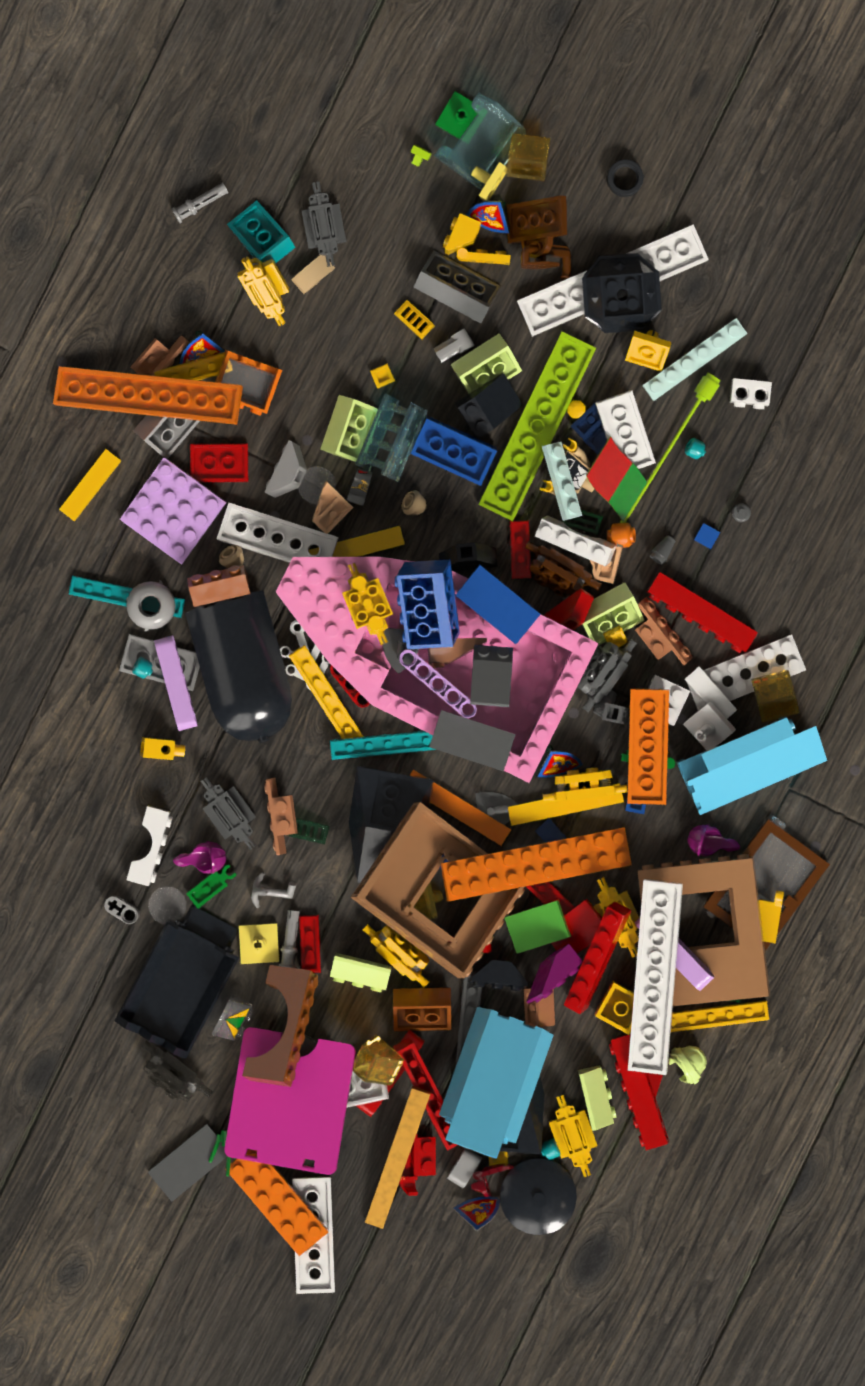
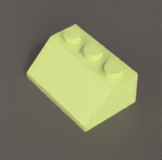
M497 334L451 364L468 394L502 373L509 380L522 371L509 346L500 334Z
M339 395L320 450L362 464L380 409Z
M623 583L593 600L582 626L589 639L600 645L606 642L603 634L620 625L623 632L645 620L634 596L626 583Z
M336 953L330 977H334L333 981L344 983L346 980L352 982L353 986L363 988V985L370 986L372 991L382 992V989L386 990L392 966Z
M600 1065L578 1070L592 1131L614 1124L613 1118L617 1117L614 1106L610 1107L609 1100L612 1099L610 1088H606L604 1082L608 1080L606 1070H602Z

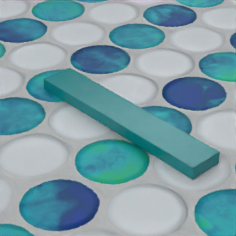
M72 576L69 595L126 606L127 597L133 588ZM154 596L146 597L142 602L143 610L157 613L160 608L159 600ZM174 597L176 608L173 616L182 618L185 599Z
M425 731L330 740L332 760L436 749L429 747L433 735Z

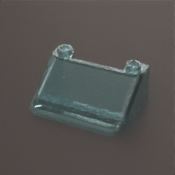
M478 93L471 104L472 109L477 113L472 123L453 149L448 146H442L434 156L482 191L485 184L471 176L474 168L478 166L492 174L499 162L506 165L523 141L526 130L498 102Z

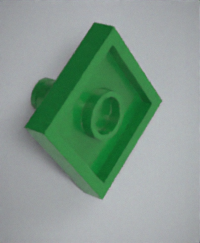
M455 91L435 125L464 143L469 144L488 110Z

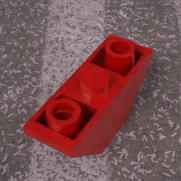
M580 588L543 616L574 631L584 623L594 597Z

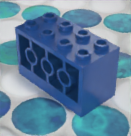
M427 416L410 454L481 486L495 457L497 447Z
M451 561L404 562L397 576H395V586L399 589L397 602L402 610V613H400V623L404 625L402 638L403 642L406 643L407 649L453 647L460 634Z

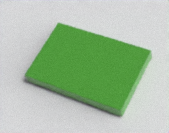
M559 900L504 917L517 954L571 936Z

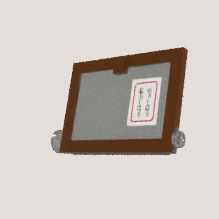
M771 814L741 855L749 854V857H754L759 899L774 902L776 891H784L778 926L779 933L830 864L784 831L787 825ZM729 890L713 891L703 905L706 908L704 912L711 918L717 916L733 928ZM764 942L765 951L771 944L770 942Z

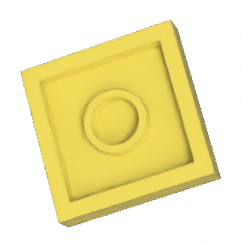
M500 162L492 174L478 166L474 168L471 176L485 184L479 194L480 198L485 202H489L508 171L507 167Z
M277 923L239 925L241 964L279 962Z

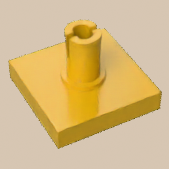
M649 330L647 334L634 331L625 361L662 372L671 342L660 339L656 331L654 336H652V330Z

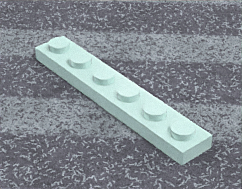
M737 318L642 385L651 399L655 401L747 335V332Z

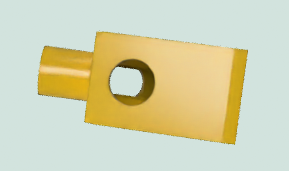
M142 737L140 756L143 758L173 760L174 756L184 757L185 745H177L174 740ZM167 746L168 750L167 752H162L161 748Z

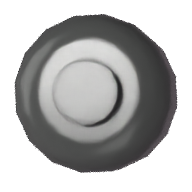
M739 503L733 507L731 514L735 521L745 522L750 518L751 510L747 504Z

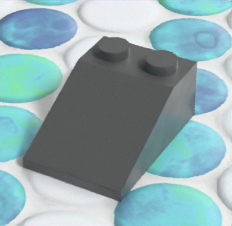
M474 645L470 704L509 707L513 648Z

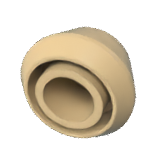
M414 490L405 495L402 501L404 514L420 515L426 510V500L419 491Z
M236 545L225 548L219 556L220 564L228 569L235 565L242 566L244 562L242 548Z

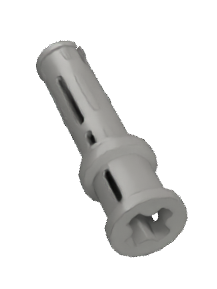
M222 182L195 199H187L184 204L171 209L178 222L182 223L183 219L190 215H196L197 210L228 194V191Z
M288 910L285 942L281 948L282 959L279 966L296 968L294 962L295 954L298 953L296 937L300 911Z

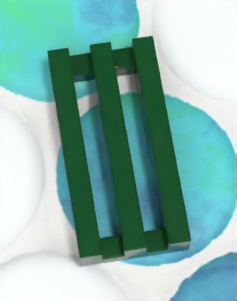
M581 510L582 515L596 518L598 521L593 522L579 517L572 519L596 526L595 530L566 522V520L561 521L568 527L598 535L603 516Z

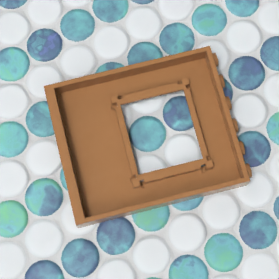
M417 802L413 803L351 898L454 976L465 978L471 974L472 966L482 957L483 949L492 942L493 934L501 928L504 923V917L513 910L514 902L522 896L525 889L524 887L481 895L454 938L417 911L414 905L440 868V863H443L445 859L454 861L487 854L424 804Z
M749 854L737 855L738 859H730V856L718 857V861H711V858L699 859V863H692L691 860L680 861V865L674 866L672 862L662 863L661 867L654 868L653 864L643 865L642 869L638 870L641 904L644 879L683 883L682 895L729 890L735 942L688 947L713 973L714 979L699 991L676 968L673 1006L768 997L770 995L754 857H749Z

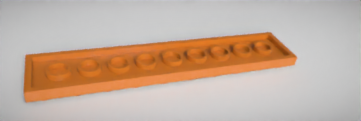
M59 366L53 404L56 406L237 425L243 386Z
M625 827L440 863L447 901L632 865Z

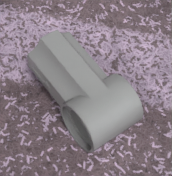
M462 329L452 335L449 340L436 346L434 351L441 363L456 354L469 350L474 346V343L467 331Z

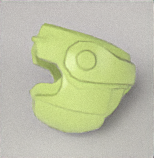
M696 1046L675 1047L671 1050L669 1065L676 1063L682 1069L684 1075L680 1078V1081L696 1084L699 1082L701 1073L706 1068L707 1059L704 1052Z

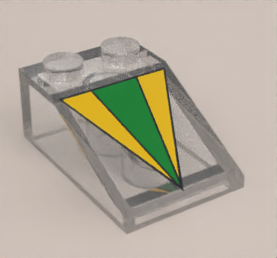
M232 994L212 1035L234 1041L236 1037L240 1038L245 1030V1027L242 1026L245 1019L249 1021L254 1012L251 1009L253 1004Z

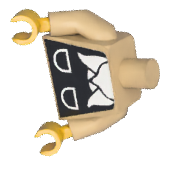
M568 438L571 441L570 446L567 447L563 444V447L567 449L565 456L576 494L579 493L582 487L592 493L594 488L586 477L591 463L576 441ZM543 480V482H546V488H540V490L555 495L552 481Z

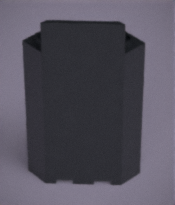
M194 905L190 906L183 922L167 920L114 1021L124 1029L135 1032L149 1042L160 1045L172 1054L186 1059L240 958L234 954L235 950L230 948L239 929L199 908L197 909Z

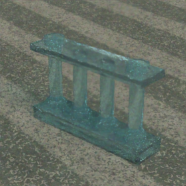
M384 394L355 465L368 471L371 470L372 466L383 469L381 475L398 482L428 410L413 403H410L408 409L398 405L399 400ZM394 412L405 416L401 427L390 423ZM387 430L397 433L394 444L383 441ZM379 448L390 451L386 462L376 459Z

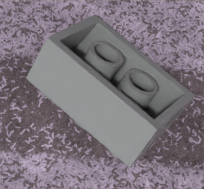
M146 415L133 432L161 456L168 459L200 421Z

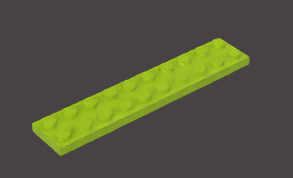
M561 332L478 505L511 521L514 520L544 458L542 446L551 444L596 350L595 347Z

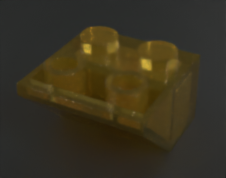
M512 133L506 176L545 181L551 138Z
M789 670L751 679L762 723L800 713Z
M375 1035L362 1044L354 1060L353 1072L364 1082L390 1086L393 1084L405 1059L378 1035Z

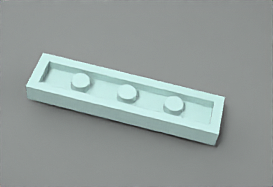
M562 442L542 446L562 520L565 521L582 516Z

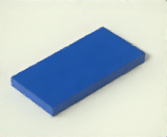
M481 565L455 595L515 645L541 615Z

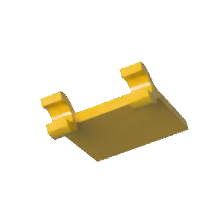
M776 891L774 902L759 899L764 942L776 943L784 891Z

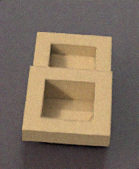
M320 255L292 278V281L305 294L332 272L335 267L331 265V262V267H327L326 257Z

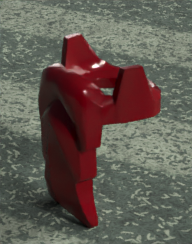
M500 1163L485 1167L480 1171H475L472 1177L477 1182L471 1185L472 1190L481 1192L485 1197L491 1196L486 1176L512 1169L514 1166Z

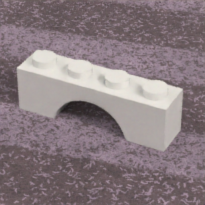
M545 516L541 519L535 537L603 566L610 563L617 546L601 538L578 533L567 527L564 522L550 516Z
M147 806L142 825L151 834L152 848L145 858L131 862L127 876L128 881L145 886H150L151 882H155L157 872L154 871L155 866L160 864L162 853H159L161 845L165 846L168 836L165 835L166 827L170 828L173 819L170 816V811Z

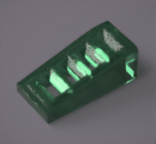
M296 817L298 833L287 836L325 845L330 826ZM305 824V825H306L305 832H304V835H302V834H301L302 828H303V825ZM311 826H314L312 837H310ZM322 828L320 838L318 839L316 838L318 829Z

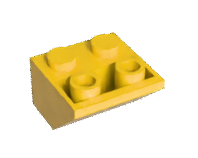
M459 214L458 218L454 217L450 226V230H452L451 236L447 234L443 243L445 254L450 255L457 252L460 248L474 245L481 228V222L463 214Z

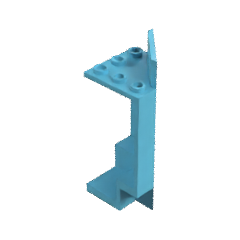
M781 716L777 722L712 750L704 751L686 760L681 759L677 761V766L699 814L707 813L827 761L817 727L814 726L794 735L793 731L796 728L793 721Z

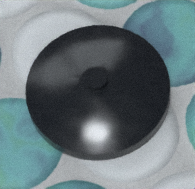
M529 1158L519 1162L514 1168L509 1170L501 1185L500 1202L506 1218L514 1227L528 1234L544 1235L560 1229L571 1218L576 1206L577 1193L571 1175L562 1165L547 1158Z

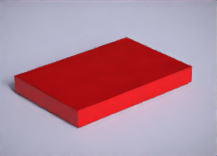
M190 444L191 477L200 483L248 482V444Z
M585 899L564 915L571 936L552 942L551 944L556 951L570 944L573 950L579 953L591 944L602 917L588 899Z

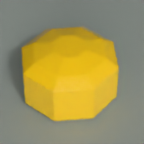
M573 400L567 408V413L572 419H579L585 413L586 406L581 401Z

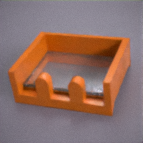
M225 350L215 382L242 385L243 391L240 408L243 409L244 406L251 408L250 412L261 416L262 412L266 414L268 412L282 370Z

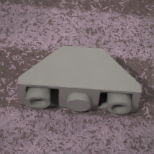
M289 440L283 447L282 456L274 467L271 479L266 484L265 493L276 498L299 488L305 476L307 468L300 446Z

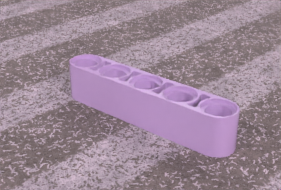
M172 635L154 640L178 730L182 731L196 727L198 724L174 637Z
M405 650L400 654V663L465 718H471L476 714V705H472L474 708L472 714L466 715L463 713L462 707L467 703L470 704V699L415 652ZM411 653L414 656V661L411 664H405L403 662L404 654ZM422 665L429 669L426 677L418 675V668ZM440 678L443 680L444 686L442 689L437 690L433 687L432 682L434 679ZM450 691L458 693L459 698L456 702L448 700L447 695Z
M640 918L635 922L638 928H640ZM678 938L676 968L696 989L701 991L714 979V975Z

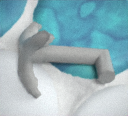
M263 872L253 882L251 899L256 908L260 907L258 895L292 899L296 888L295 882H289L287 890L264 888L260 886V882L265 875Z

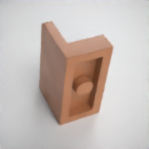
M525 988V1024L540 1028L554 1026V989L552 990L553 993L545 999L543 998L537 1003L534 1000L528 1004L526 1001L531 988Z

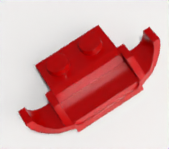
M417 1134L415 1136L399 1185L408 1196L418 1195L415 1186V1180H418V1176L436 1175V1137L434 1136L417 1137Z

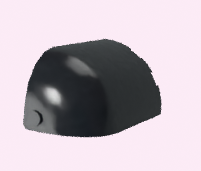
M264 591L250 592V594L240 596L237 599L218 601L213 606L202 605L186 612L185 615L208 699L217 722L226 733L238 740H258L259 743L269 741V737L278 733L285 726L290 716L292 698L290 684Z

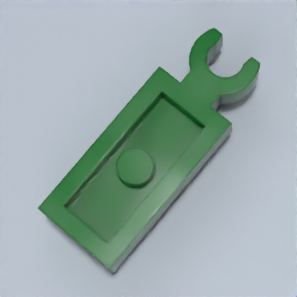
M230 864L223 868L221 874L218 871L214 872V874L209 875L186 893L197 909L228 886L225 881L226 879H233L237 875L236 872L232 875L226 873Z

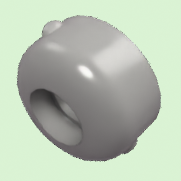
M161 580L159 582H143L134 587L127 597L128 615L137 626L144 628V631L165 626L175 613V598L170 589L163 585ZM148 596L156 597L160 603L158 612L153 615L145 613L142 608V602Z

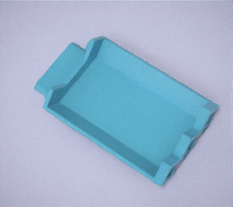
M477 1007L439 1113L440 1116L446 1119L445 1122L451 1124L445 1140L496 1159L502 1143H516L554 1035L538 1026L532 1027L524 1024V1021L511 1016L508 1018L499 1015L497 1011Z

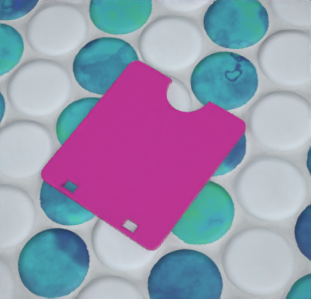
M253 1027L247 1028L243 1033L225 1143V1154L231 1158L326 1175L335 1173L356 1053L355 1047L348 1043L318 1039L315 1049L310 1054L300 1057L295 1069L296 1076L294 1081H292L291 1087L255 1082L242 1076L246 1058L258 1057L270 1051L279 1042L283 1032ZM247 1149L257 1150V1157L246 1155ZM305 1159L314 1160V1167L303 1165Z

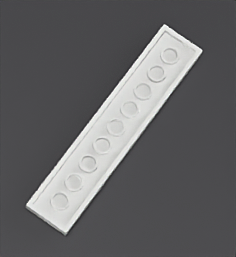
M694 224L629 252L640 254L659 271L660 281L709 260ZM587 271L517 301L532 337L584 315L582 276ZM624 289L617 292V298L619 299L627 296V291Z
M643 880L628 1062L629 1071L667 1074L683 883Z

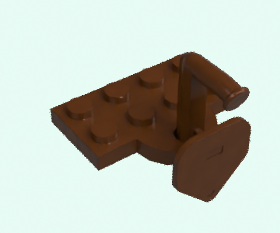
M560 195L507 205L508 243L522 244L521 268L546 269L560 266L559 262L546 261V256L562 258V275L560 278L562 280L571 278V253L567 246L553 245L554 237L567 235L566 196ZM530 258H536L534 262H530Z

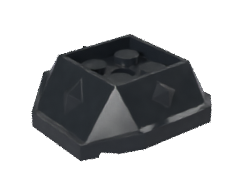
M638 253L599 256L582 276L584 316L604 333L644 330L662 311L659 271ZM621 289L627 291V296L624 299L617 298V292Z

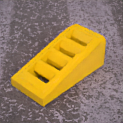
M408 300L394 313L421 340L435 327ZM409 307L411 310L403 317L401 314ZM415 312L416 315L408 322V317ZM420 317L422 320L414 327L412 324ZM425 322L427 326L421 332H419L418 329Z

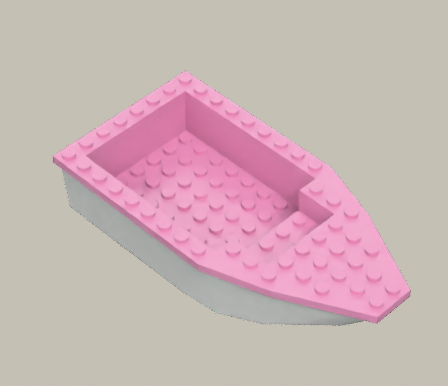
M293 557L276 590L277 595L327 661L371 705L431 735L434 734L441 710L463 717L409 670L405 669L398 674L391 667L385 656L383 644L380 645L377 635H370L367 626L359 629L356 628L342 595L343 592L351 589L348 580L352 575L348 565L351 564L353 568L352 564L356 563L359 573H366L369 581L378 578L393 612V615L385 618L388 628L404 629V625L400 623V613H402V610L397 602L399 589L395 586V576H397L404 562L414 561L385 557ZM452 571L456 595L468 578ZM455 596L460 628L458 638H487L485 646L513 648L509 707L476 705V714L468 719L516 734L504 771L530 783L598 643L540 615L515 645ZM428 648L419 649L417 655L428 663ZM474 651L445 665L444 668H434L469 699L471 697ZM420 666L417 671L418 675L426 677L429 669L426 666ZM436 678L433 680L432 685L435 689L439 690L443 688L444 682L442 679ZM450 691L447 698L450 702H456L459 695L456 691ZM467 703L462 707V711L464 714L470 715L473 713L474 708L471 704Z

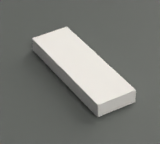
M700 667L696 668L685 678V681L706 704L711 701L726 719L737 711L734 705Z

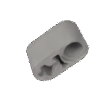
M114 895L105 901V910L124 923L133 924L138 920L140 916L139 910L121 897ZM114 900H116V905L120 908H122L123 905L126 906V908L122 910L121 915L118 913L120 909L116 907L114 909L110 908V901L113 902ZM127 910L135 912L133 920L126 918L125 912Z
M464 1149L447 1179L464 1188L482 1157L469 1149Z

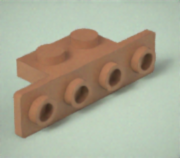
M180 336L168 350L155 338L130 368L139 375L155 376V371L169 368L174 364V359L178 354L183 353L189 341Z
M645 597L637 605L648 620L636 628L635 631L658 660L672 650L681 663L685 665L693 658L690 650L682 644L677 633L672 631L666 619L656 610L654 603Z
M276 778L266 779L264 788L269 800L267 809L271 814L270 829L274 835L273 849L276 851V855L286 854L284 835L298 833L293 796L278 797Z

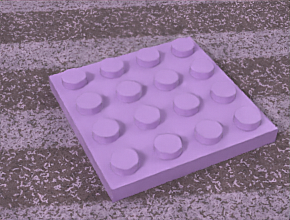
M164 457L120 520L182 565L227 502Z

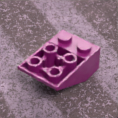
M570 944L553 952L540 963L526 1001L528 1004L534 1000L537 1003L541 999H545L553 993L552 990L554 988H558L565 983L567 977L579 971L578 966L583 961Z

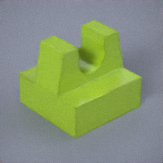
M416 144L413 145L411 153L415 154L412 164L419 167L423 159L427 161L430 159L432 153Z

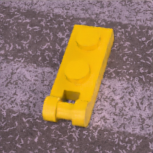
M465 248L457 250V259L459 261L510 265V255H507L506 251H495V254L487 253L488 250L477 249L476 252H468Z

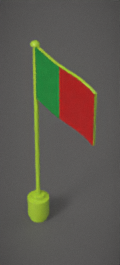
M710 373L702 377L694 390L697 393L695 397L698 400L647 481L638 468L618 449L612 437H609L586 477L592 487L613 507L621 519L620 523L627 522L700 402L711 401L720 386L719 382L721 380Z

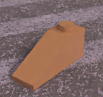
M457 638L453 647L428 648V664L433 665V668H444L445 665L474 651V645H485L487 638Z

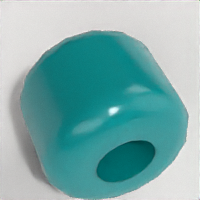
M697 438L690 439L685 447V454L693 459H699L706 453L705 443Z
M139 657L132 668V673L142 679L150 676L153 672L152 662L143 657Z
M554 1138L542 1143L541 1153L547 1159L551 1160L560 1156L561 1153Z

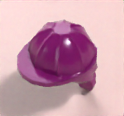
M708 824L694 827L690 831L687 840L690 849L699 857L713 855L719 849L729 852L740 849L737 841L723 838L717 828L710 827Z
M206 841V843L196 845L192 853H183L173 858V862L180 867L193 865L202 873L214 874V872H217L224 866L226 854L221 845Z

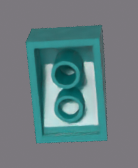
M257 200L227 224L253 258L260 259L262 263L273 259L276 264L296 248L287 233Z

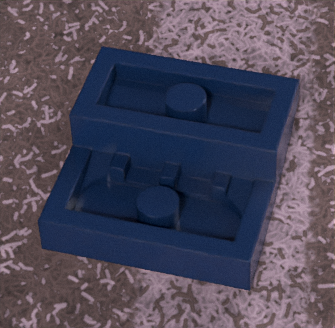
M594 403L571 427L598 456L605 446L607 438L596 404Z

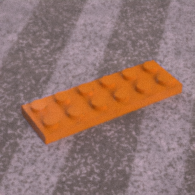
M630 688L628 804L666 805L669 689Z
M247 1149L246 1155L257 1157V1150ZM237 1158L231 1162L230 1176L298 1256L302 1255L329 1233L325 1225L274 1165Z

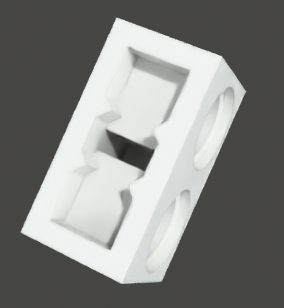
M733 378L730 403H734L735 407H745V404L753 405L754 409H764L765 406L768 407L770 404L772 382ZM738 388L745 390V398L741 399L736 396ZM757 390L764 392V400L756 399L755 392Z

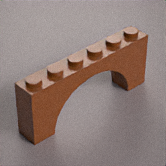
M270 965L265 983L283 994L288 1008L287 1025L281 1039L270 1051L258 1057L246 1058L242 1076L250 1081L291 1087L292 1081H294L296 1076V1065L300 1060L301 1045L305 1039V1028L309 1023L310 1008L314 1003L313 996L315 988L318 986V975L311 970Z

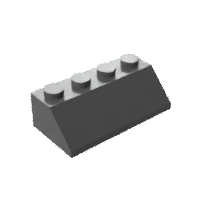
M433 251L421 270L414 288L470 317L472 320L482 323L501 286L446 256Z

